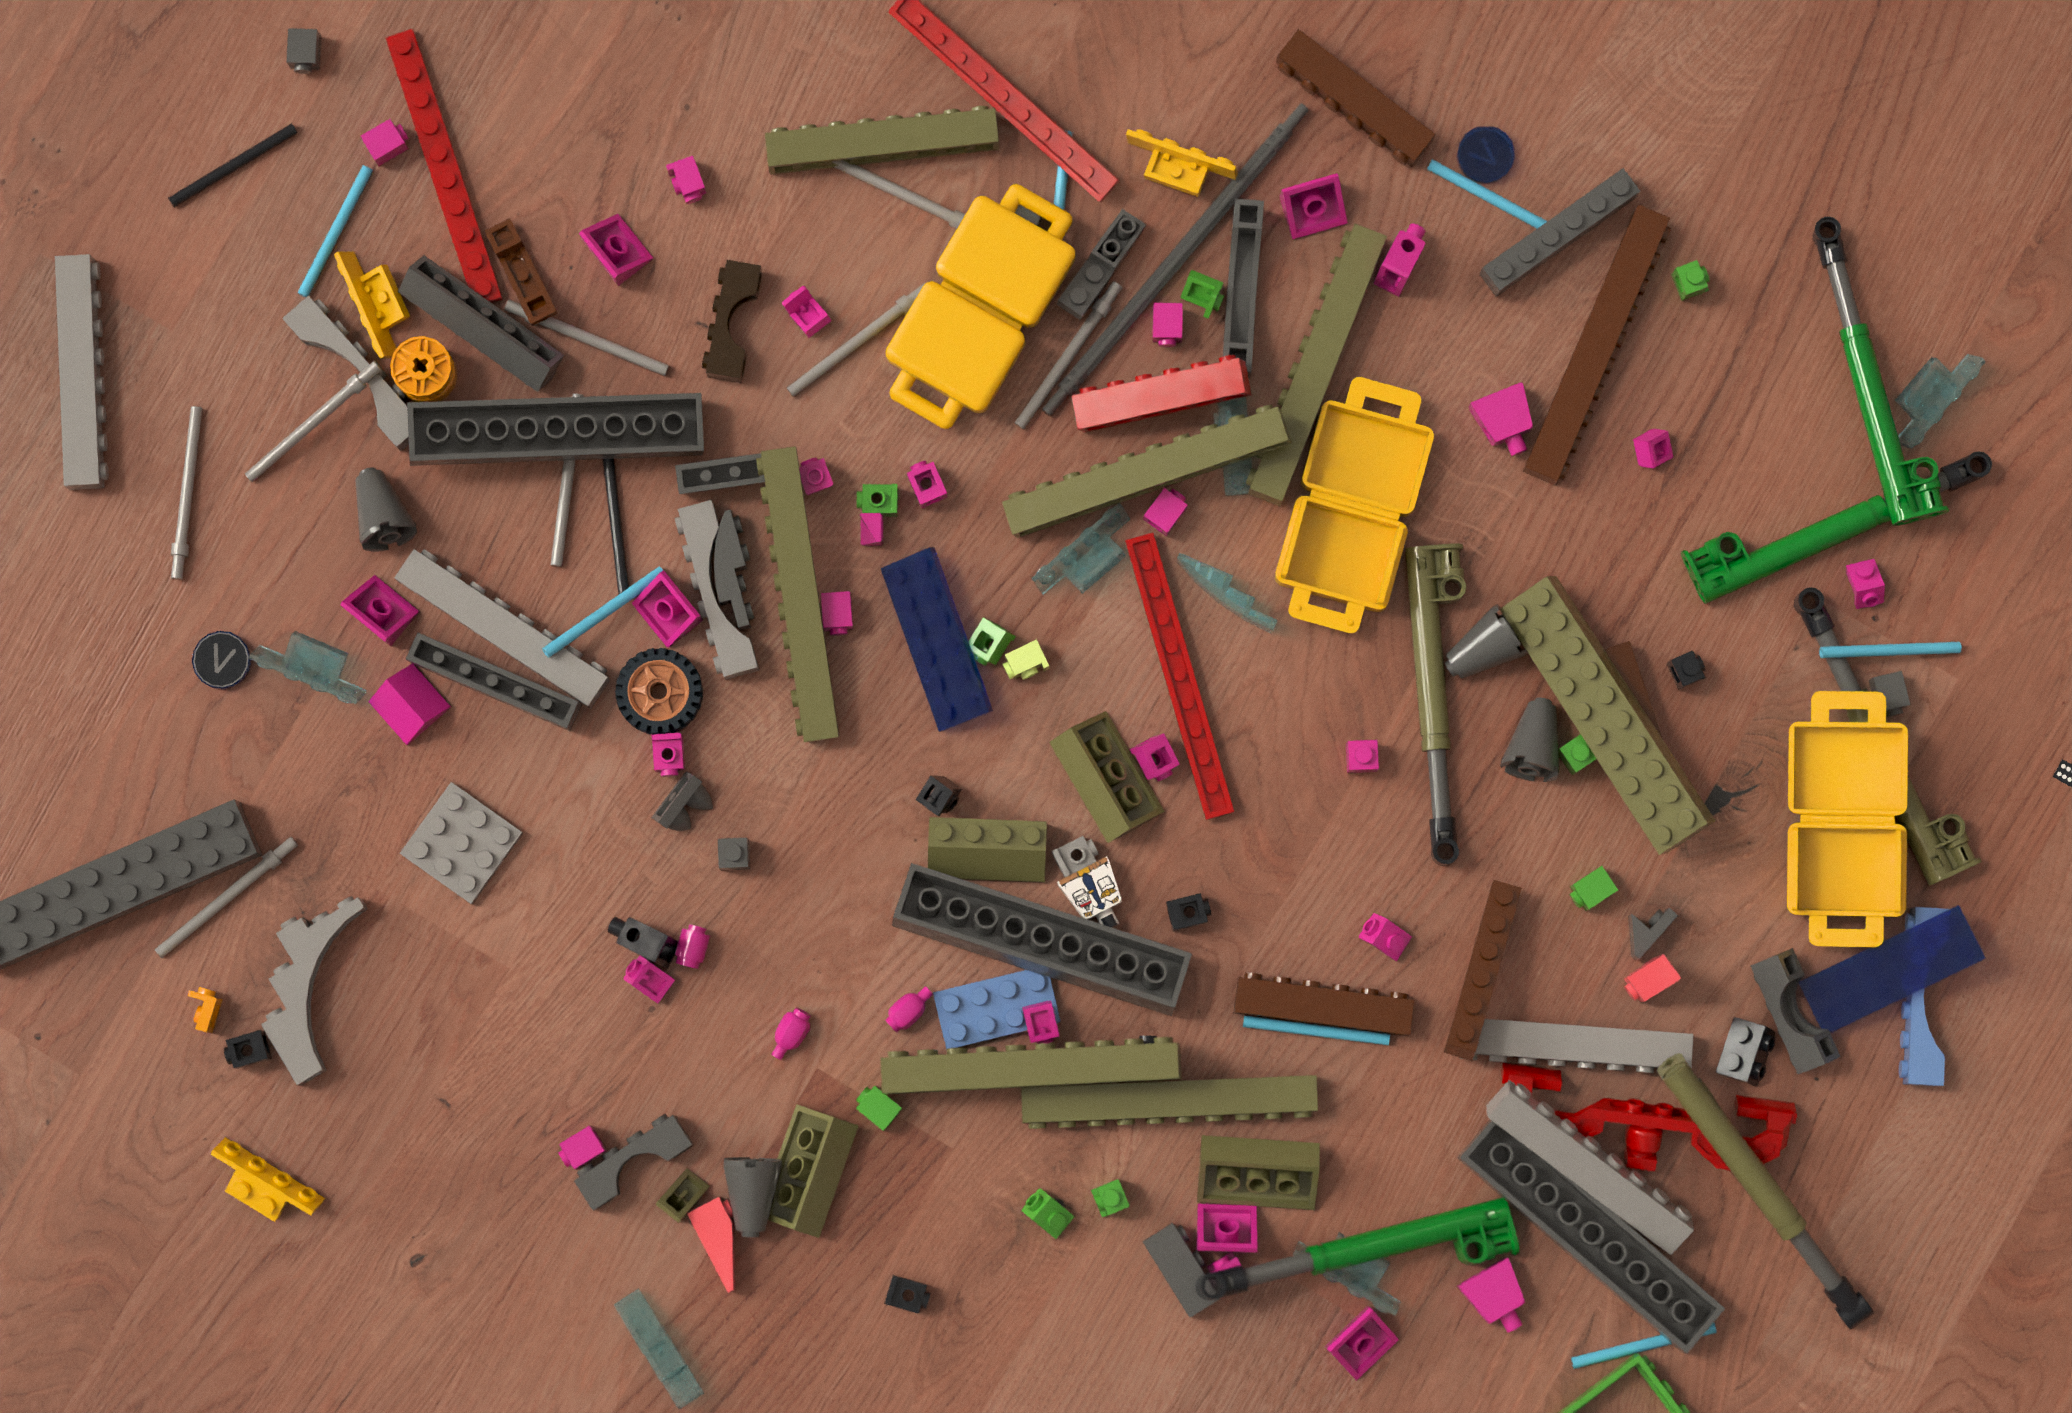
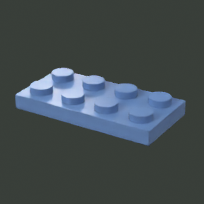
M1029 970L933 992L946 1050L1028 1031L1022 1007L1051 1000L1056 1023L1061 1022L1050 977Z

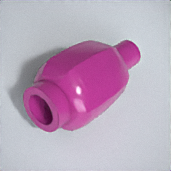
M925 986L917 994H905L889 1008V1017L885 1021L896 1033L901 1029L907 1030L922 1016L925 1011V1002L933 993Z
M796 1007L793 1012H788L783 1016L775 1032L777 1045L772 1052L775 1058L782 1060L787 1050H794L805 1039L810 1030L808 1020L811 1017L807 1012Z

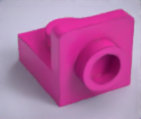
M641 955L637 960L634 959L630 962L625 971L626 975L623 978L657 1004L675 981Z
M1051 1000L1022 1007L1031 1043H1051L1055 1037H1059Z

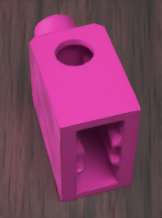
M1411 223L1406 232L1403 230L1399 231L1373 283L1374 285L1398 297L1400 296L1426 244L1422 240L1426 232L1423 227Z
M1522 382L1470 403L1468 408L1492 446L1506 442L1511 456H1516L1528 450L1522 435L1530 432L1533 424Z
M1504 1257L1457 1285L1461 1293L1487 1323L1490 1324L1500 1319L1507 1333L1523 1325L1514 1309L1523 1305L1525 1300L1508 1258Z

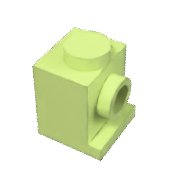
M1037 639L1005 654L1007 662L1002 664L1009 679L1014 677L1016 679L1021 676L1025 680L1039 673L1037 668L1041 666L1044 671L1049 669V664Z

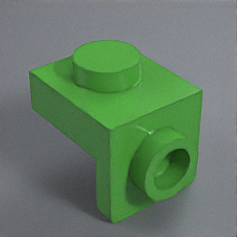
M1191 270L1180 298L1206 308L1203 317L1209 319L1213 310L1219 311L1225 295L1220 294L1223 282Z
M1041 1188L1027 1199L1026 1205L1022 1208L1023 1213L1055 1239L1058 1238L1075 1217Z

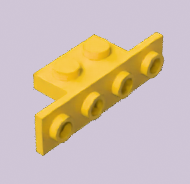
M1137 129L1136 132L1127 130L1128 144L1153 152L1144 173V178L1199 197L1209 171L1234 180L1238 176L1236 166L1227 158L1217 157V159L1208 157L1200 149L1190 148L1188 150L1179 147L1180 145L1176 141L1167 138L1161 141L1153 138L1152 134L1141 129Z
M354 251L335 253L334 256L338 262V270L345 278L349 287V295L356 303L360 312V320L371 337L374 351L380 359L392 358L393 352L397 348L388 329L409 318L410 315L401 294L398 292L388 265H379L364 274Z
M226 1137L211 1152L212 1156L235 1169L225 1192L274 1222L280 1217L287 1201L307 1214L312 1215L325 1199L312 1188L304 1186L291 1178L289 1174L278 1170L268 1164L263 1158L255 1156L242 1148L237 1142L231 1141Z

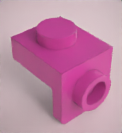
M805 286L792 292L782 302L791 319L808 338L832 321Z
M817 457L811 458L801 463V481L807 495L833 486V481L824 458L819 460Z
M1875 559L1846 565V574L1855 594L1854 604L1856 609L1874 607L1883 603L1885 584Z
M1374 913L1363 925L1359 938L1377 948L1390 959L1397 961L1412 936L1390 920Z

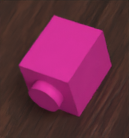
M391 119L360 136L378 166L408 150L404 142L409 139L402 126L400 124L394 126Z
M1153 303L1152 342L1159 343L1160 347H1175L1176 343L1182 342L1183 303Z
M1164 488L1144 514L1143 520L1167 537L1187 510L1188 505L1184 502L1186 498L1175 489L1168 491Z
M851 592L821 593L824 631H830L831 636L848 634L847 630L854 629Z
M1357 740L1346 743L1347 773L1377 772L1379 769L1378 740Z
M588 1126L561 1142L559 1145L562 1150L558 1154L566 1167L572 1165L573 1169H578L607 1152L593 1126Z

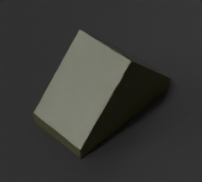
M687 1168L655 1205L675 1221L682 1223L687 1213L694 1208L710 1186Z

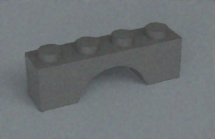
M1791 948L1751 965L1754 979L1762 991L1766 1006L1772 1014L1778 1028V1034L1783 1039L1790 1061L1795 1067L1797 1074L1825 1065L1841 1057L1829 1029H1821L1811 1025L1805 1020L1798 1009L1796 989L1805 974L1794 949Z
M666 1114L660 1116L651 1123L654 1128L645 1134L641 1130L626 1139L629 1143L621 1150H618L617 1147L612 1148L602 1155L603 1162L595 1167L590 1163L577 1172L579 1178L574 1180L593 1211L620 1195V1173L624 1165L631 1158L643 1153H652L666 1161H671L694 1145L675 1115L669 1118Z

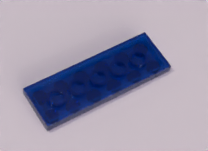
M929 547L882 567L881 571L939 732L946 731L992 712L990 700L935 547Z
M1960 905L1883 941L1878 947L1868 948L1800 981L1799 985L1820 1028L1829 1029L1831 1034L1985 960L1986 957Z

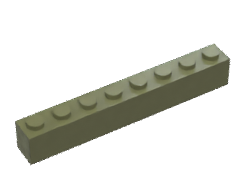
M976 106L972 108V111L960 112L959 109H948L943 111V114L932 115L930 112H920L915 114L914 117L903 118L901 115H892L886 117V120L881 121L864 118L853 124L836 121L829 123L825 127L808 124L801 126L797 130H788L787 128L780 127L772 129L770 133H765L770 174L835 168V166L839 165L832 163V161L843 160L849 164L863 165L999 150L995 108L989 109L988 106Z

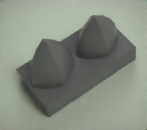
M686 771L651 818L666 829L669 828L676 831L691 829V821L684 808L685 804L699 810L713 809L712 800L706 788L701 784L702 781Z

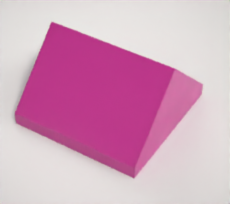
M1337 173L1281 189L1279 198L1292 239L1348 223Z
M619 214L587 227L579 233L584 244L618 286L653 259Z
M664 570L632 602V605L667 648L703 621L700 614Z
M376 575L361 585L340 604L389 646H392L419 613L415 607Z
M410 664L386 679L369 700L373 708L407 746L451 708L414 664Z
M1198 1204L1196 1250L1257 1252V1206Z
M1367 1306L1325 1348L1357 1381L1399 1339L1380 1317Z

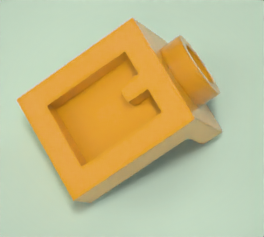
M202 987L198 988V992L189 990L188 996L204 1001L203 1005H199L195 1012L194 1022L197 1023L195 1029L213 1033L222 1004V999L215 997L216 991Z

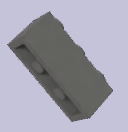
M761 453L675 465L679 494L763 483L765 478L764 475H758L756 458H761Z
M1171 1223L1142 1242L1187 1315L1191 1318L1219 1299L1206 1301L1198 1296L1196 1282L1201 1276L1205 1275L1201 1269L1205 1266V1263L1197 1250L1192 1253L1189 1250L1186 1242L1190 1239L1181 1225L1175 1227ZM1211 1278L1205 1283V1289L1209 1294L1214 1295L1218 1290L1217 1282Z

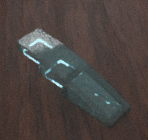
M1179 553L1176 562L1199 587L1219 604L1243 620L1272 634L1278 620L1251 609L1255 597L1229 587L1233 575Z
M637 1289L615 1303L614 1307L677 1408L681 1409L703 1395L704 1391L642 1292Z

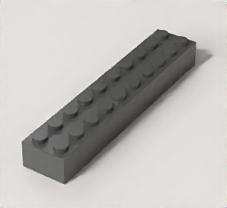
M701 393L407 403L410 466L703 456L704 453Z
M233 799L0 901V970L262 856L241 803Z
M913 863L910 865L892 921L893 927L1172 1016L1192 956V953Z
M1489 1119L1457 1157L1465 1166L1501 1197L1505 1198L1509 1204L1682 1353L1687 1354L1725 1310L1721 1304L1613 1211Z

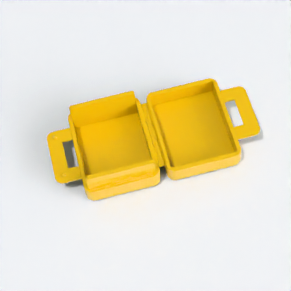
M1013 184L1009 187L1000 204L986 196H978L974 199L936 264L937 274L943 279L941 285L934 281L924 284L886 348L885 354L888 362L901 370L889 391L892 400L942 429H949L953 426L963 407L975 413H984L989 408L1025 346V336L1020 331L1021 327L1033 328L1039 323L1075 261V249L1062 240L1073 221L1070 213L1019 184ZM1019 204L1051 222L1052 224L1048 231L1016 214L1015 211ZM916 379L949 397L943 409L910 390Z
M1356 377L1350 384L1345 404L1330 400L1322 405L1301 478L1303 488L1311 492L1310 497L1300 496L1295 501L1275 572V580L1280 586L1294 589L1288 609L1289 614L1293 618L1347 633H1354L1359 629L1364 609L1381 612L1387 607L1408 534L1407 526L1398 521L1399 516L1407 517L1415 508L1434 440V433L1431 428L1416 424L1421 405V397L1418 393L1363 377ZM1365 396L1402 406L1399 419L1362 409ZM1310 595L1347 604L1345 614L1308 604Z
M1818 691L1811 698V722H1795L1789 728L1788 807L1791 812L1800 814V822L1793 823L1788 828L1787 909L1794 915H1809V941L1815 946L1878 947L1884 940V917H1899L1906 911L1907 830L1903 825L1895 824V816L1905 813L1908 806V729L1902 723L1886 722V697L1881 692ZM1829 709H1868V722H1829ZM1827 916H1866V929H1827Z

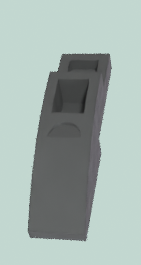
M1122 209L1091 251L1089 258L1060 296L1056 305L1081 320L1110 282L1143 232L1146 224Z
M727 510L722 517L716 538L714 554L715 583L720 605L732 603L737 625L741 631L751 628L749 620L754 619V614L750 602L744 603L742 592H746L747 589L743 575L737 576L736 572L746 570V561L751 559L746 543L740 544L738 534L743 533L739 515L733 517L731 510Z

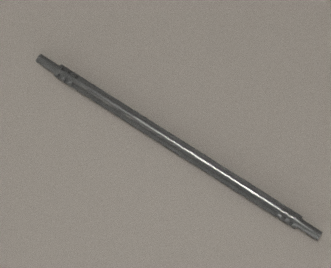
M1300 103L1288 119L1274 129L1238 172L1236 180H1231L1058 385V391L1042 408L1048 416L1051 417L1063 401L1077 391L1234 205L1235 199L1240 198L1293 135L1292 130L1309 112L1305 105Z

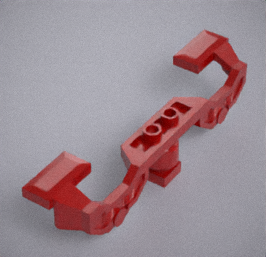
M1502 1062L1501 1078L1503 1084L1510 1080L1515 1085L1521 1084L1525 1086L1531 1094L1533 1088L1561 1091V1070ZM1736 1095L1734 1106L1737 1116L1766 1120V1130L1752 1138L1743 1137L1763 1165L1779 1157L1780 1151L1787 1147L1790 1126L1796 1123L1797 1112L1795 1103ZM1603 1098L1576 1113L1555 1111V1115L1560 1119L1570 1120L1584 1137H1593L1603 1132L1604 1121L1627 1124L1624 1153L1626 1168L1655 1171L1657 1165L1656 1152L1660 1150L1663 1129L1692 1133L1691 1145L1715 1168L1730 1171L1683 1108H1676L1668 1103L1647 1104L1639 1099H1628L1626 1101Z

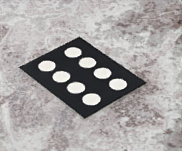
M2062 759L2053 777L2072 787V764Z

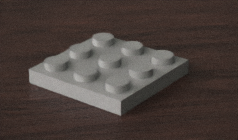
M451 782L400 854L464 900L473 904L520 839L523 832Z

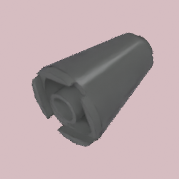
M374 467L362 470L355 479L359 540L363 549L371 552L389 550L388 544L397 542V545L401 546L413 539L417 534L416 523L384 472L376 470Z
M1498 604L1494 605L1446 654L1448 661L1444 663L1453 677L1459 675L1463 679L1528 654L1525 648H1520V640L1504 615L1497 613L1501 608Z
M1535 698V701H1530L1527 704L1501 760L1500 767L1505 766L1504 772L1527 781H1534L1535 776L1544 777L1543 782L1555 781L1558 778L1557 708L1552 705L1551 700Z
M750 1157L724 1158L723 1167L736 1231H742V1237H759V1232L766 1231L782 1169V1160L775 1158L754 1159Z

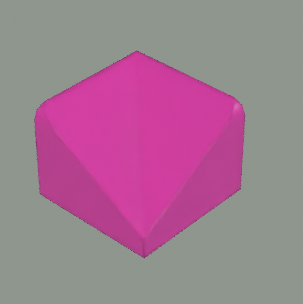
M1651 429L1633 439L1639 466L1655 468L1674 458L1667 430Z
M860 513L861 545L882 546L883 515L881 513Z

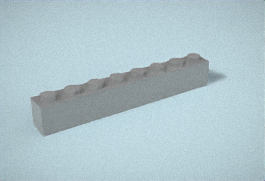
M90 254L55 256L64 486L69 490L105 488L104 480L109 478L108 464L104 463L103 451H107L108 443L106 434H102V423L106 422L105 405H101V394H105L104 377H100V365H104L103 349L99 348V337L103 336V325L101 319H98L97 308L102 307V298L100 291H97L96 280H100L101 277L99 262H95V259Z
M413 549L394 577L399 583L591 709L610 681L605 676L607 672L605 668L594 661L590 665L581 660L583 654L570 645L548 658L542 648L558 637L546 629L540 633L532 627L535 623L522 613L516 617L508 611L511 606L496 597L494 601L484 596L486 592L484 588L473 581L470 585L460 580L462 576L460 572L449 565L445 569L436 564L438 558L423 549L419 553Z
M1485 1019L1473 1060H1477V1055L1489 1056V1061L1507 1062V1057L1519 1058L1518 1063L1536 1065V1059L1548 1060V1066L1565 1067L1566 1061L1577 1062V1068L1595 1069V1063L1607 1064L1606 1070L1624 1071L1625 1066H1636V1072L1654 1073V1068H1658L1666 1059L1677 1053H1681L1691 1068L1693 1034Z
M1508 1080L1486 1105L1487 1117L1668 1254L1672 1255L1694 1231L1692 1214L1684 1206L1678 1205L1677 1207L1670 1202L1668 1195L1661 1189H1653L1649 1186L1646 1179L1635 1170L1631 1172L1625 1168L1621 1159L1615 1154L1610 1153L1608 1155L1604 1152L1594 1138L1590 1136L1584 1137L1580 1134L1577 1127L1570 1120H1562L1556 1116L1553 1108L1546 1102L1541 1101L1539 1103L1531 1097V1092L1521 1084L1515 1085Z

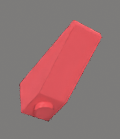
M1663 954L1650 959L1625 977L1624 980L1627 985L1624 988L1634 1001L1639 999L1642 1003L1676 983L1681 977Z
M717 1197L687 1213L729 1293L735 1290L734 1222L731 1218L733 1213L728 1199L722 1201L721 1197Z

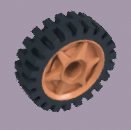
M652 648L637 653L635 657L630 658L626 662L627 664L622 667L616 681V699L622 715L634 728L650 735L676 733L687 727L694 720L701 707L703 687L697 669L686 657L666 648ZM659 684L665 685L667 687L666 696L662 699H654L652 697V689Z

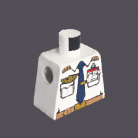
M1107 856L1057 882L1061 891L1082 918L1090 920L1096 916L1100 924L1109 927L1119 924L1112 908L1121 904L1122 900Z

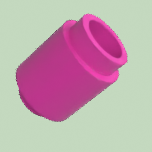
M689 924L688 930L682 928L675 952L677 964L698 969L700 962L703 963L710 939L709 935H705V928Z

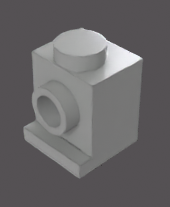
M1084 836L1052 851V855L1064 878L1095 863L1094 857L1099 855L1092 839L1086 841ZM1074 850L1082 852L1083 856L1078 861L1073 860L1071 857V853Z

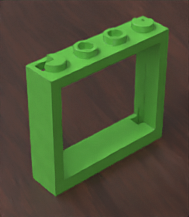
M1635 1353L1558 1413L1577 1412L1634 1367L1669 1413L1690 1412L1683 1403L1680 1405L1676 1404L1671 1397L1674 1394L1673 1389L1664 1379L1661 1381L1657 1379L1653 1373L1656 1367L1647 1356L1641 1357Z

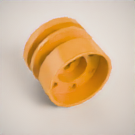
M425 336L411 337L402 342L393 352L390 362L391 376L404 395L413 402H439L447 398L454 389L457 380L456 364L446 348L437 340ZM419 363L426 366L427 371L425 373L419 371L417 367Z

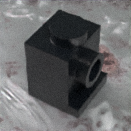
M1694 651L1685 653L1667 663L1678 690L1706 678L1703 673L1706 671L1704 663L1699 655L1695 656Z
M931 775L915 800L936 816H940L942 813H947L954 809L959 801L958 795L962 789L945 776Z
M1201 893L1166 902L1173 932L1205 924L1208 922L1207 916L1212 915L1208 899H1202ZM1186 907L1194 909L1195 915L1188 918L1184 915Z
M263 1030L226 1040L227 1047L224 1048L225 1058L228 1065L232 1064L234 1069L272 1059L267 1037ZM246 1045H250L253 1049L250 1056H245L243 1053V1048Z
M893 1275L884 1304L919 1314L921 1308L927 1309L931 1292L926 1291L927 1284ZM905 1290H912L914 1293L913 1300L906 1301L903 1298V1292Z

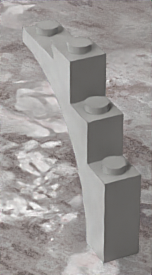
M350 896L337 904L338 910L331 914H328L326 911L311 920L313 925L309 926L306 919L300 918L297 920L296 917H293L280 925L282 930L276 933L294 964L290 965L286 962L273 970L275 975L269 978V981L286 1010L282 1011L281 1008L272 1011L265 1016L267 1021L261 1025L295 1083L300 1086L327 1071L317 1050L312 1030L311 1000L314 981L322 959L335 938L351 921L368 909L363 899L359 897L354 899Z

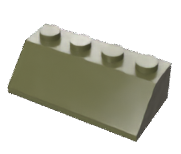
M1107 711L1069 728L1049 742L1107 843L1122 837L1165 812Z
M929 817L928 869L966 880L1045 883L1047 821Z
M796 1104L777 1158L782 1160V1169L769 1221L817 1238L820 1237L858 1125Z
M1202 1135L1197 1202L1315 1210L1320 1169V1143Z

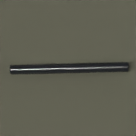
M292 123L168 197L169 201L175 208L298 133Z
M602 459L619 595L629 588L615 462L614 459Z

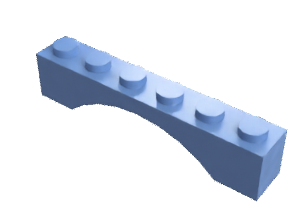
M1913 907L1910 908V913H1906L1905 930L1909 931V943L1904 944L1903 955L1904 960H1908V971L1903 973L1902 987L1904 990H1907L1906 1001L1902 1002L1901 1017L1906 1019L1905 1031H1901L1900 1047L1904 1048V1060H1900L1899 1077L1903 1078V1084L1944 1086L1945 1056L1936 1045L1928 1027L1924 1008V991L1931 964L1939 950L1950 939L1951 909Z

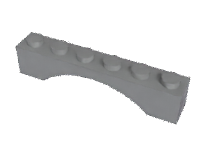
M307 296L282 318L305 345L320 347L334 352L352 363L360 372L370 365L365 359L368 353L357 341L353 345L345 337L349 332L338 320L333 323L326 316L330 311L320 299L314 302ZM381 370L367 382L377 409V426L402 451L409 445L407 405L402 401L406 396L396 384L390 387L383 380L387 374Z
M712 500L679 508L678 513L680 517L674 519L679 535L685 534L687 545L682 546L686 562L692 561L695 572L691 573L690 577L694 591L700 589L702 601H698L701 617H707L710 628L705 629L709 646L715 645L718 656L713 657L717 674L723 673L725 680L759 671L751 640L740 633L726 619L714 595L711 563L719 530Z

